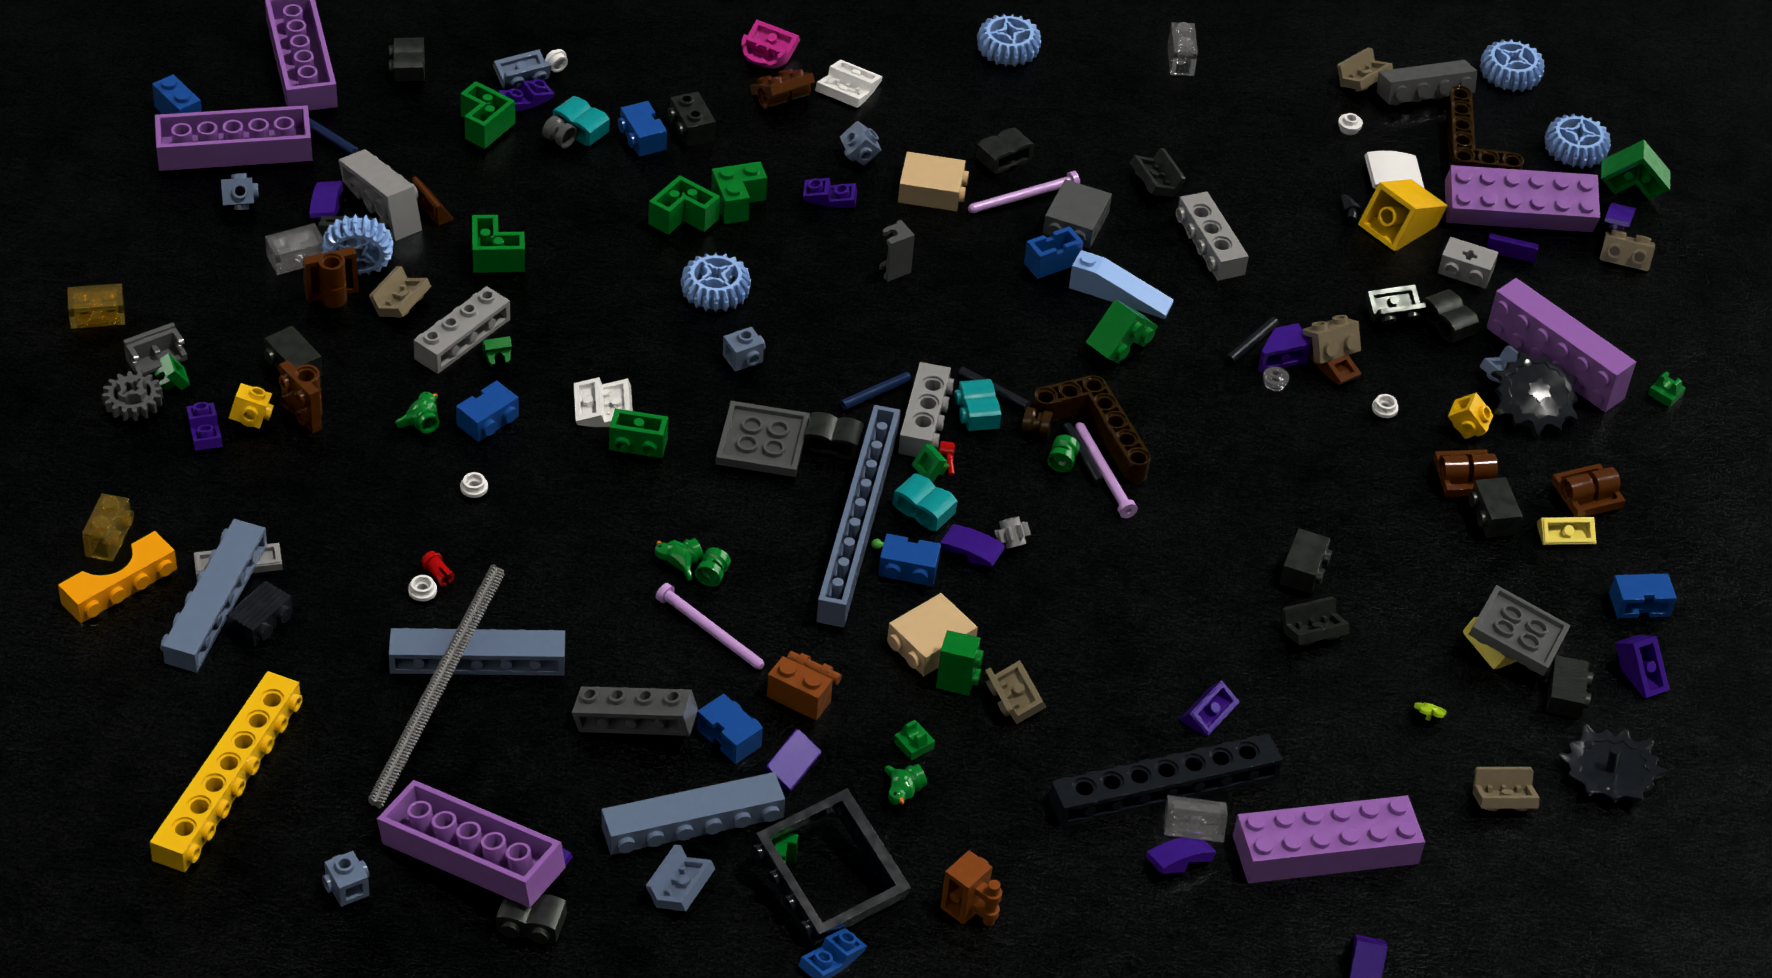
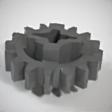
M128 371L125 377L117 374L118 380L109 379V386L103 387L104 394H102L106 412H112L114 418L122 415L123 421H126L129 417H133L134 421H138V416L141 415L147 419L148 412L156 413L157 406H162L163 392L159 380H153L151 374L143 377L142 371H139L137 375H133L131 371Z

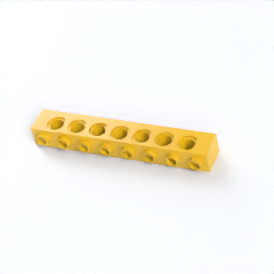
M267 671L151 839L152 861L185 873L191 863H195L198 860L201 848L205 842L213 838L216 826L222 818L227 817L236 796H241L247 780L251 775L256 774L265 753H270L274 740L279 733L285 731L292 713L299 710L303 698L300 695L298 681Z

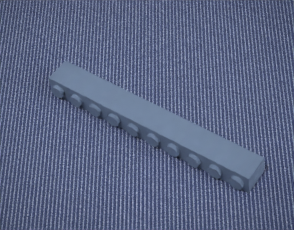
M878 405L873 407L819 595L818 623L839 627L845 626L898 435L899 409Z

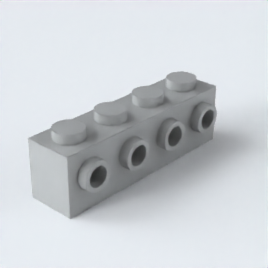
M486 286L414 339V359L439 374L510 320V300Z

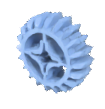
M1003 14L1002 17L994 15L993 19L987 18L986 23L981 24L977 34V45L982 56L987 57L988 61H995L996 65L1001 63L1005 67L1007 65L1015 67L1017 64L1024 66L1025 62H1032V59L1037 57L1041 47V35L1036 24H1031L1029 19L1023 20L1022 16L1014 17L1013 14L1011 16Z
M1501 39L1500 43L1493 42L1492 45H1488L1480 60V71L1483 73V78L1488 79L1489 84L1494 83L1495 88L1501 87L1504 88V91L1509 89L1513 93L1515 90L1524 92L1525 89L1531 90L1533 86L1538 85L1544 73L1545 65L1542 54L1537 53L1536 48H1530L1529 44L1524 45L1520 41L1513 42L1512 39L1509 42Z
M1574 114L1571 117L1563 115L1562 118L1556 117L1555 121L1551 122L1545 134V149L1549 151V155L1555 156V161H1562L1563 165L1569 164L1572 168L1579 166L1583 169L1584 166L1592 168L1593 165H1599L1607 157L1611 146L1610 133L1606 132V127L1600 126L1599 121H1592V117L1587 119L1583 115L1581 117H1577Z
M356 214L353 218H348L345 215L343 221L336 219L334 225H329L327 232L323 236L322 250L324 253L354 247L357 254V270L359 275L362 273L370 275L373 270L380 272L382 267L387 266L393 255V240L390 230L386 229L384 223L378 224L376 218L368 220L367 215L363 218H358Z
M715 252L713 256L705 253L703 258L696 256L694 261H689L682 272L681 286L683 296L687 297L688 303H694L696 308L704 307L705 312L708 309H714L716 313L718 309L726 312L728 307L736 309L737 304H743L744 299L749 294L751 279L748 268L744 267L743 262H737L736 257L728 258L727 254L718 256Z

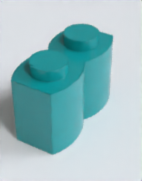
M572 96L553 110V116H558L563 119L565 124L569 123L576 127L577 136L575 140L585 146L592 145L609 133L610 119L607 114L599 109L591 108L587 101L579 97Z
M992 380L959 381V389L955 390L954 398L955 404L961 407V423H965L968 431L1000 429L1001 410Z
M914 473L894 491L893 505L904 515L915 518L919 524L936 532L956 514L957 499L951 492L935 487L929 478Z

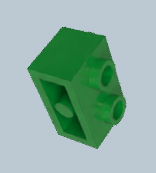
M615 408L609 427V450L663 458L668 440V417Z
M947 630L940 651L937 689L969 696L972 686H978L981 669L977 667L981 666L984 654L983 650H979L981 638Z

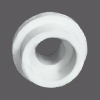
M557 49L547 54L545 62H550L551 71L560 72L567 66L568 59L562 49Z
M1353 113L1340 116L1338 121L1340 131L1347 135L1357 134L1363 124L1362 119Z
M1381 394L1373 401L1372 411L1382 418L1394 417L1398 412L1397 400L1389 394Z
M471 472L464 476L460 483V489L465 496L477 498L487 492L488 482L482 474Z
M418 575L409 584L408 592L410 597L416 601H428L435 597L437 585L431 577Z

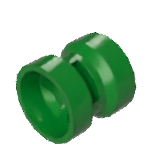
M1069 435L1057 436L1047 459L1048 465L1058 472L1070 471L1074 466L1075 457L1080 449L1079 442Z
M708 548L702 557V562L698 564L695 570V576L698 581L709 587L718 586L723 579L724 572L730 566L731 559L729 555L719 548Z

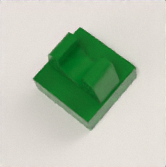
M510 336L483 341V357H486L490 367L495 366L494 358L496 356H501L504 359L505 365L509 364L512 348Z
M169 353L160 358L162 366L155 372V376L161 380L159 382L160 387L165 391L176 386L183 390L190 385L182 364Z
M1666 371L1650 387L1648 395L1670 408L1684 395L1686 387L1682 385L1681 379L1678 378L1674 381L1669 378V372Z
M924 444L911 464L920 475L929 478L932 482L935 481L938 475H943L949 467V464L946 463L947 460L932 444Z
M916 720L905 724L903 730L894 735V743L911 761L935 747V740Z
M788 833L772 841L785 864L786 861H796L799 834Z

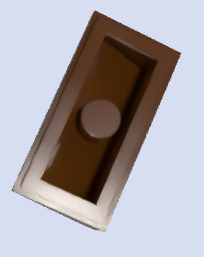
M416 176L412 177V184L415 185L418 191L417 202L434 223L439 226L452 221L453 217L434 194Z

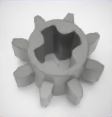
M1019 516L1000 521L1001 528L994 530L997 540L1002 543L1005 542L1006 549L1026 544L1025 536L1031 535L1028 522H1020Z

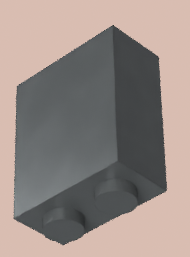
M1065 179L1045 215L1043 234L1052 236L1054 231L1070 226L1082 239L1083 247L1090 249L1109 214L1112 194Z

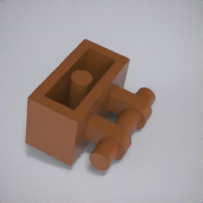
M790 651L787 658L782 656L768 674L767 697L817 721L831 702L832 683L839 684L842 674L833 671V667L830 665H821L812 661L811 657L804 653L799 655Z
M970 850L967 851L945 871L941 909L963 925L975 914L983 918V923L986 926L994 925L995 920L999 917L1000 907L998 903H1000L1002 898V889L1000 888L999 881L991 880L992 866L984 858L978 857Z

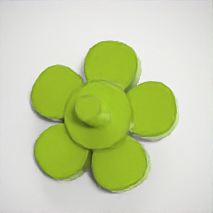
M1418 702L1414 705V708L1426 715L1425 719L1431 721L1432 715L1444 718V715L1447 713L1445 709L1430 703Z

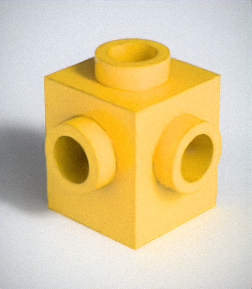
M241 383L235 396L229 419L241 422L247 427L260 429L263 420L269 421L274 407V405L269 404L272 393L266 392L260 387H251Z
M1476 392L1455 399L1448 417L1464 439L1485 434L1489 429L1493 414Z

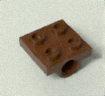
M786 69L778 72L779 76L777 77L764 76L757 79L758 83L750 85L752 95H757L760 105L764 109H769L785 104L787 101L791 102L809 96L811 94L810 84L814 83L815 80L813 73L803 72V69L795 71Z
M354 247L302 258L305 297L308 303L321 300L326 307L338 308L347 302V294L359 292L357 254Z
M289 360L279 364L280 377H278V381L281 386L282 396H280L282 406L287 411L290 410L296 416L298 422L302 426H306L312 433L321 430L323 410L320 372L318 368L309 364L295 367Z
M1487 449L1435 451L1433 460L1445 497H1468L1469 493L1472 492L1475 480L1497 478L1498 463L1496 455L1494 453L1488 454Z
M1595 464L1553 474L1551 480L1575 517H1587L1621 509L1626 501L1620 493V477L1613 467L1603 468L1601 464Z

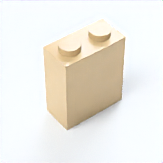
M907 152L900 180L898 203L957 211L959 202H964L966 187H962V185L967 186L969 171H965L966 160Z
M940 593L890 622L887 642L894 651H898L906 659L910 667L925 676L939 667L940 651L947 630L977 637L978 627Z

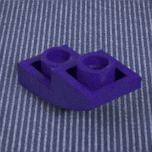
M539 79L522 81L520 89L499 90V93L515 100V112L536 107L554 97L553 91L544 80Z
M830 178L805 180L803 199L810 203L828 207H856V183L831 185Z
M342 181L317 182L311 199L310 218L321 220V216L337 215L340 209L339 197L343 192Z
M1611 203L1604 222L1610 223L1609 228L1624 231V227L1631 226L1636 208Z
M199 402L193 406H187L195 451L223 447L214 403Z
M955 524L951 526L940 542L943 551L965 554L969 563L991 567L1005 549L1004 544L997 539L977 530Z
M1200 835L1177 838L1147 851L1145 857L1160 873L1171 874L1185 872L1189 862L1213 861L1216 851Z

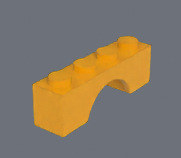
M154 531L131 544L132 558L122 570L110 575H92L82 571L58 584L61 604L80 623H83L177 570L175 550Z

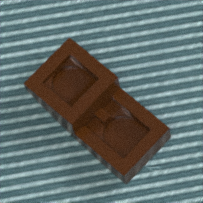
M1311 347L1309 357L1314 362L1313 347ZM1348 354L1322 364L1314 362L1329 379L1338 385L1361 376V372Z

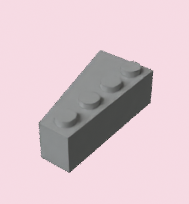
M366 149L339 159L342 180L359 200L363 199L366 208L371 214L374 212L380 217L379 223H384L386 228L390 227L392 231L391 237L395 241L422 231L417 204L418 191L414 184L408 182L401 174L396 173L389 165L384 164L377 156L372 155Z

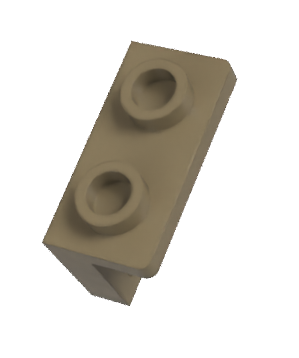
M1366 48L1337 65L1340 86L1352 88L1355 91L1367 90L1370 85L1378 82V71L1393 69L1392 63L1375 61L1373 49Z
M1612 229L1611 232H1605L1600 260L1649 271L1655 250V243L1651 242V238L1636 235V238L1628 237L1626 232Z
M396 266L373 290L369 297L379 317L402 318L409 313V310L416 302L424 297V294L431 285L427 278H407L403 267Z
M1346 315L1333 316L1332 320L1327 322H1314L1311 327L1303 329V335L1312 337L1313 356L1316 363L1322 364L1343 355H1350L1361 351L1359 321L1348 319Z
M1020 660L997 674H994L991 668L985 670L990 680L986 681L988 688L994 697L999 694L1001 701L997 702L1005 717L1011 715L1016 724L1046 708Z
M1531 767L1475 768L1473 795L1481 809L1488 811H1498L1500 809L1526 811L1529 808H1539L1540 797L1532 786L1534 771Z

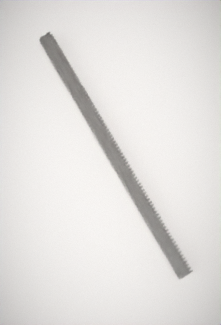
M490 565L488 573L484 577L482 584L478 588L479 590H477L473 601L469 605L470 607H468L464 618L460 622L461 624L457 628L458 630H456L455 635L451 639L452 641L448 645L449 647H447L444 656H442L440 664L436 668L437 670H435L424 694H422L423 696L419 700L420 702L416 706L414 714L411 715L412 717L408 721L406 729L403 730L404 732H402L401 738L397 742L398 744H396L392 751L393 753L389 757L390 759L386 763L387 765L384 766L385 768L375 784L376 786L373 787L374 789L370 793L369 803L378 809H382L381 806H384V800H387L386 797H389V791H392V785H395L394 782L397 781V776H400V770H403L402 767L405 766V761L409 758L408 755H411L410 752L414 749L413 746L416 745V740L420 737L419 734H422L421 731H423L422 728H425V722H428V716H431L430 713H433L431 710H434L433 707H436L434 704H437L436 701H439L437 698H440L441 693L444 692V687H446L447 681L451 678V672H454L453 669H456L454 666H457L459 663V658L462 657V652L466 649L465 646H468L466 643H469L471 640V635L474 634V629H476L475 626H478L477 623H480V618L483 617V612H485L484 609H487L486 606H489V601H491L492 595H494L493 592H496L495 590L499 586L498 584H500L499 581H502L501 578L505 575L503 573L504 570L497 568L495 565Z

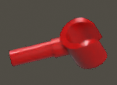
M941 441L939 453L947 458L946 463L949 464L947 469L948 476L953 477L955 475L953 465L955 444Z

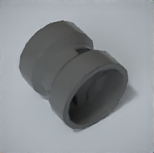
M552 116L544 124L542 135L550 141H555L561 148L566 149L575 141L577 129L569 123L565 124L563 119L558 116Z

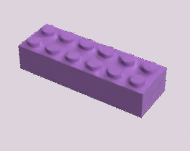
M265 0L266 21L286 106L308 105V111L338 107L336 81L315 0Z
M308 105L155 115L159 171L313 161Z
M1451 165L1445 178V201L1448 205L1446 208V223L1593 232L1600 219L1598 175Z
M1517 278L1496 291L1486 327L1488 330L1519 352H1524L1532 358L1539 359L1547 355L1552 364L1561 365L1562 370L1566 374L1577 377L1574 391L1602 411L1607 412L1625 399L1635 368V360Z
M415 780L377 818L382 844L529 908L566 868L560 841Z
M1408 795L1238 814L1233 832V839L1248 883L1419 864L1425 845L1424 837Z

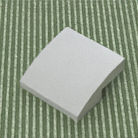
M839 60L829 67L828 75L817 82L815 91L858 108L875 91L882 81V76Z
M1372 151L1364 155L1373 188L1376 189L1379 182L1412 179L1424 188L1415 155L1396 151Z
M598 377L574 383L577 425L610 427L615 408L633 411L631 384L628 379L602 384Z

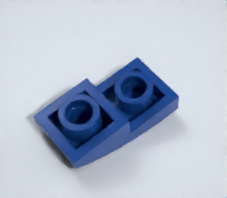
M843 928L825 937L822 947L802 956L798 966L812 978H832L857 959L867 946L853 933Z

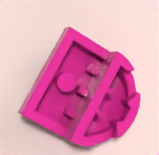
M756 19L749 34L743 35V53L745 58L753 64L766 68H778L789 61L800 38L799 35Z

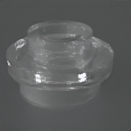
M1280 367L1267 368L1263 373L1265 386L1274 391L1282 390L1289 382V374Z

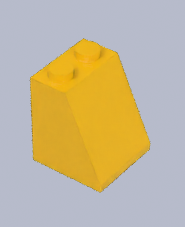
M1412 179L1379 182L1358 225L1393 251H1397L1437 227L1448 205Z

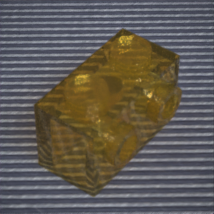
M122 283L68 287V311L71 329L125 325Z
M101 494L82 532L86 557L108 561L114 560L134 518V512L130 510L129 498Z

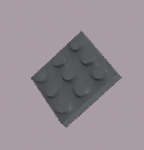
M731 401L716 455V465L796 477L810 413Z
M1496 585L1468 635L1475 638L1478 642L1501 652L1505 657L1512 658L1521 663L1529 670L1544 676L1571 625Z

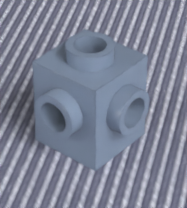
M856 121L840 136L847 158L852 162L856 160L863 166L882 151L878 144L879 137L877 134L859 121Z
M246 173L231 174V179L221 180L223 207L234 206V211L249 210V205H254V199L259 198L258 183H252V177L247 178ZM238 188L245 190V194L242 196L236 195L235 192Z
M752 327L723 336V356L734 371L763 362V352L766 348L762 336H758Z
M354 851L337 855L324 862L326 875L322 876L323 884L328 893L333 892L341 907L369 896V871L363 860L359 861Z

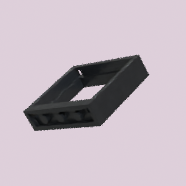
M848 788L757 832L751 844L752 849L756 853L755 860L762 863L767 871V878L770 884L779 890L786 910L794 914L799 922L798 926L801 934L805 932L813 946L823 942L825 937L843 928L848 929L903 901L911 889ZM835 811L885 891L822 923L772 841Z

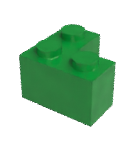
M476 81L460 93L461 117L465 119L466 140L486 149L515 124V100Z
M1645 140L1602 160L1601 179L1614 194L1636 184L1648 200L1670 190V170Z
M761 162L712 169L711 192L720 196V215L724 224L748 221L749 204L766 200L767 176Z
M680 175L649 201L648 224L668 235L683 222L705 232L719 220L720 196Z
M472 215L473 273L525 272L524 232H498V215Z
M1115 299L1086 343L1109 360L1119 364L1129 354L1133 342L1142 347L1153 339L1158 325L1136 309Z

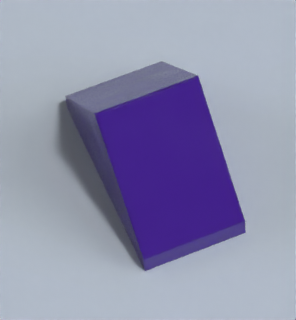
M1355 934L1349 978H1382L1388 948L1385 940Z

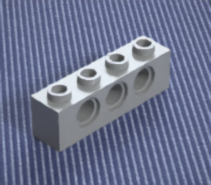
M1202 192L1180 197L1179 206L1176 209L1177 220L1186 229L1188 238L1192 239L1198 254L1202 255L1208 270L1212 271L1217 281L1245 275L1249 256L1209 193Z
M923 362L919 363L900 433L898 454L916 457L924 444H932L938 449L940 434H937V431L943 430L945 416L941 414L942 412L947 413L950 397H946V395L952 394L954 379H950V367Z

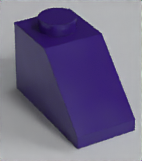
M1299 323L1277 327L1273 330L1261 352L1258 366L1260 372L1307 363L1311 343L1307 336L1303 335V330Z
M1636 635L1615 642L1621 670L1643 698L1670 690L1657 636Z

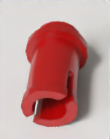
M430 551L422 557L423 569L429 571L440 586L447 585L444 578L449 583L453 581L455 574L442 561L440 553Z

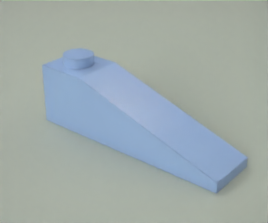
M1081 250L1072 265L1070 289L1110 302L1116 299L1138 311L1163 319L1166 318L1173 304L1172 298L1104 257Z

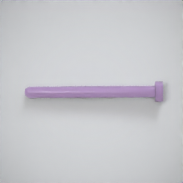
M1071 171L1064 178L970 204L968 211L974 214L1058 190L1065 179L1080 184V179L1076 171Z
M1078 422L1075 425V430L1118 502L1117 510L1122 518L1132 517L1138 510L1137 505L1133 500H1128L1086 426Z
M665 583L659 588L656 593L658 601L671 604L755 669L760 670L764 667V661L676 595L673 586Z

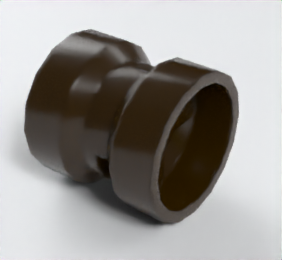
M1027 406L1021 432L1029 434L1036 432L1039 436L1048 438L1053 412L1046 410L1038 412L1035 408Z

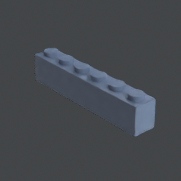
M233 519L229 528L224 529L218 548L212 550L209 564L205 570L200 571L196 587L187 594L183 610L175 615L170 633L165 634L161 641L160 649L163 651L165 664L198 672L227 620L226 615L232 611L254 571L256 563L260 560L266 549L267 537L265 527Z
M391 628L389 646L390 674H434L458 629ZM474 629L475 632L471 635L472 638H470L469 643H466L468 646H465L466 649L462 652L463 655L459 658V663L457 666H454L456 669H453L454 672H451L452 674L564 676L565 631Z
M773 772L603 808L602 830L611 855L629 853L637 849L657 847L669 842L685 841L692 837L716 834L720 831L744 828L748 825L772 822L784 818L785 797L777 776Z

